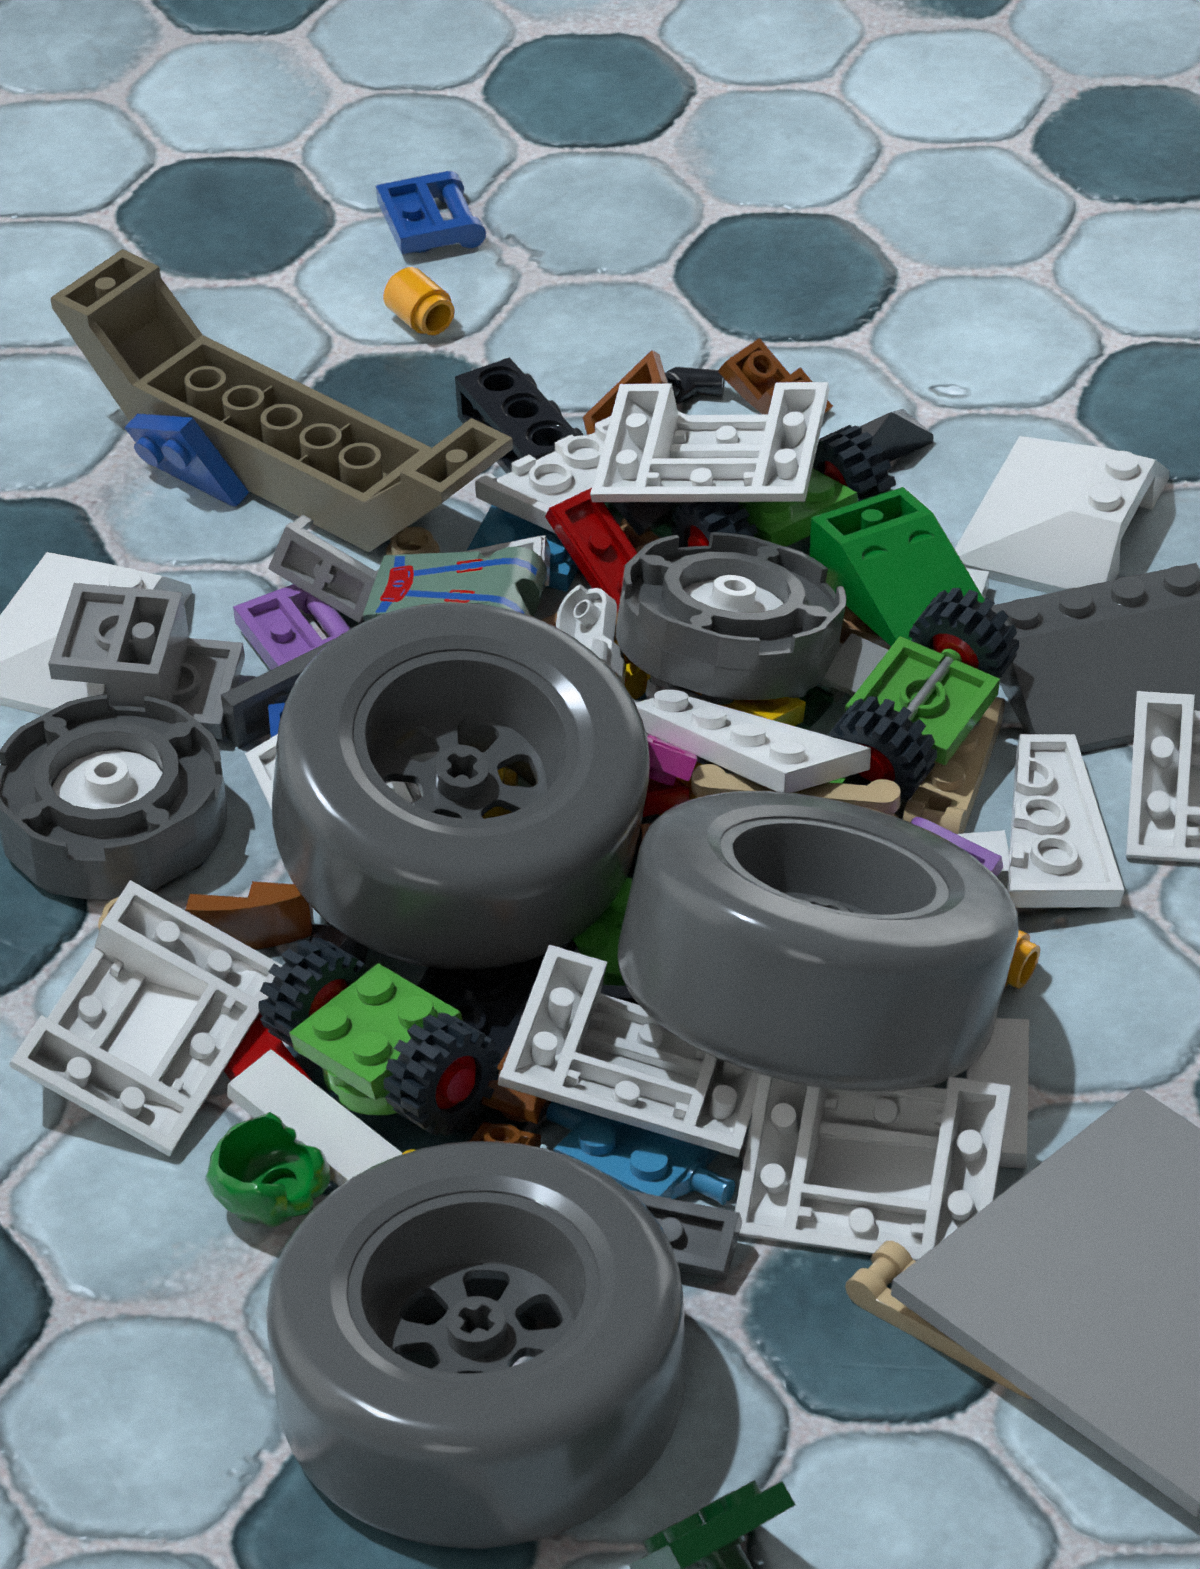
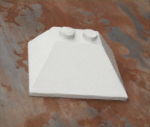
M828 382L775 383L769 413L752 415H678L672 384H620L590 493L592 502H805L830 391Z
M1019 436L956 545L955 550L966 568L989 571V579L1047 593L1116 580L1119 574L1121 538L1138 507L1153 510L1169 480L1170 470L1155 459L1134 455L1127 451H1116L1102 447Z
M47 552L0 615V705L44 715L66 702L107 694L106 684L51 679L48 663L74 583L182 592L184 604L192 594L191 584L131 568Z
M1137 691L1126 858L1200 863V711L1194 710L1195 695Z
M130 880L102 922L93 950L48 1018L42 1015L39 1017L10 1061L9 1067L170 1157L259 1015L258 1001L268 999V996L260 992L263 982L272 983L275 977L268 971L274 963L280 967L282 965Z
M549 945L500 1073L498 1085L739 1157L753 1112L759 1073L723 1061L692 1046L664 1028L639 1005L601 994L607 966L606 961Z
M759 1074L735 1212L740 1213L743 1221L739 1236L872 1255L885 1241H894L902 1245L910 1253L912 1259L917 1261L994 1200L1011 1085L948 1077L947 1089L925 1086L900 1091L857 1092L807 1086Z

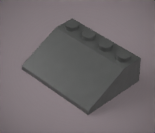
M1197 563L1174 566L1130 577H1121L1116 580L1069 588L1025 599H1016L993 605L991 608L996 614L1004 610L1009 616L1004 624L1015 625L1018 632L1013 638L1019 640V649L1016 651L1017 656L1000 678V685L1026 734H1075L1081 754L1134 743L1137 691L1195 695L1194 710L1200 711V568Z

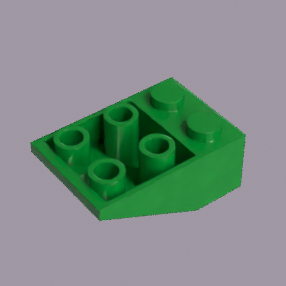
M904 487L811 517L810 557L828 568L826 583L835 593L837 587L843 586L846 594V606L890 646L895 643L899 636L908 640L913 639L908 637L910 629L914 626L913 624L933 598L944 590L949 593L952 588H961L963 596L969 590L978 592L977 601L983 603L985 600L934 513Z

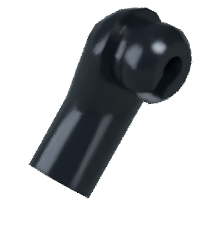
M674 367L665 372L668 384H672L676 405L696 394L724 395L725 379L718 370Z

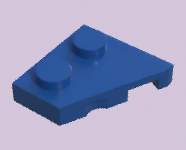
M137 414L124 427L135 441L134 449L136 453L147 464L233 507H236L249 494V491L193 417Z

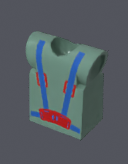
M521 546L503 548L494 552L489 558H485L480 551L384 555L363 612V619L366 622L379 615L398 609L444 602L491 605L534 617L547 580V567L542 557L533 550Z

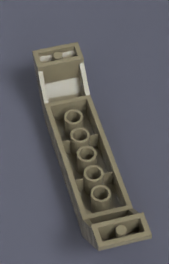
M121 249L50 298L53 311L129 421L137 414L193 417L248 491L299 517L301 515L314 520V525L367 552L372 551L442 504L513 449L512 437L472 418L434 447L427 446L204 336L162 280L160 267L124 249Z

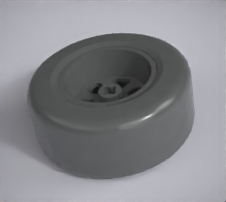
M444 602L398 609L363 622L338 636L307 664L295 681L280 718L276 745L272 793V824L277 848L287 873L307 903L341 933L380 954L406 963L448 970L490 969L525 962L545 955L549 945L561 947L585 932L613 903L625 883L634 860L649 786L650 758L648 739L637 706L621 680L592 650L557 627L517 611L483 604ZM438 752L423 762L410 758L419 754ZM507 766L523 777L532 787L505 785L499 777L498 770ZM399 781L416 784L422 798L410 803L394 792L385 782ZM494 807H502L512 812L493 818L483 819L482 817Z
M773 791L725 792L680 803L664 812L648 828L640 845L620 933L618 966L629 993L648 1015L680 1039L716 1058L762 1075L807 1086L857 1092L900 1091L921 1088L946 1081L948 1077H955L964 1072L982 1056L993 1033L1018 938L1019 921L1011 895L1004 884L975 857L929 830L870 808L823 797Z
M470 1141L443 1144L396 1156L352 1177L312 1209L295 1229L284 1246L275 1266L269 1289L266 1317L277 1408L283 1432L294 1457L319 1491L356 1519L378 1530L414 1542L458 1549L506 1547L556 1535L588 1521L628 1494L653 1468L662 1456L674 1433L681 1413L686 1388L683 1288L680 1270L672 1246L661 1225L649 1209L633 1193L610 1176L573 1157L545 1148L498 1141ZM524 1314L545 1322L553 1328L525 1330L518 1322L517 1317ZM441 1318V1319H440L436 1324H434V1325H426V1324H428V1323H430V1322H432V1321H435V1320ZM430 1351L435 1355L439 1364L430 1369L415 1364L399 1354ZM521 1357H534L528 1361L513 1366Z

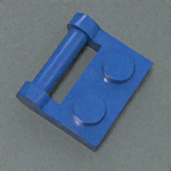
M444 171L376 185L377 202L401 254L423 253L432 248L460 243L465 248H475L484 242L486 230L481 220L473 216L463 196L464 185L457 173ZM433 198H438L441 202L446 203L453 219L443 220Z

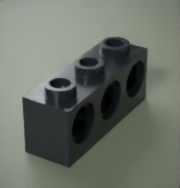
M510 357L455 376L457 413L460 421L464 424L472 418L512 437L513 449L496 461L506 474L512 472V462L527 455H531L536 460L555 451V442L570 435L574 437L584 436L579 428H573L562 416L556 402L553 400L549 401L541 393L534 378L529 373L524 374Z

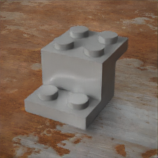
M74 583L48 666L51 679L106 684L110 706L144 707L145 696L176 704L211 732L215 739H223L225 721L221 694L237 687L245 660L243 643L189 638L182 592Z

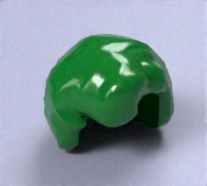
M268 1112L251 1120L240 1122L227 1131L211 1153L205 1181L213 1197L244 1222L262 1223L267 1227L274 1228L284 1222H289L293 1217L307 1215L313 1209V1200L322 1195L330 1183V1168L322 1150L295 1140L296 1131L286 1126L280 1117Z

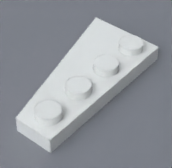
M678 411V415H686ZM611 416L595 423V432L588 436L574 437L570 435L555 442V451L536 460L531 455H527L512 462V472L502 477L496 478L489 473L476 479V498L554 532L545 515L550 507L592 488Z
M661 690L654 694V698L635 703L643 720L646 733L776 792L793 793L870 770V747L692 698L687 693L679 690Z
M1020 734L1015 759L1007 891L1011 895L1015 908L1120 907L1124 887L1075 734Z

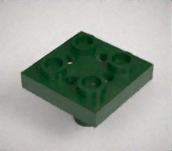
M753 1480L698 1510L699 1512L644 1540L642 1543L648 1554L629 1564L630 1569H685L696 1563L697 1567L704 1564L706 1569H753L740 1543L745 1541L743 1535L794 1507L796 1504L783 1481L761 1491L756 1481Z

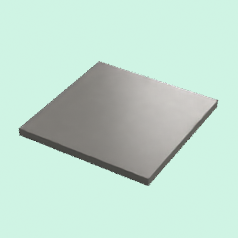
M1137 1087L895 1277L892 1281L891 1296L1197 1518L1200 1515V1128Z

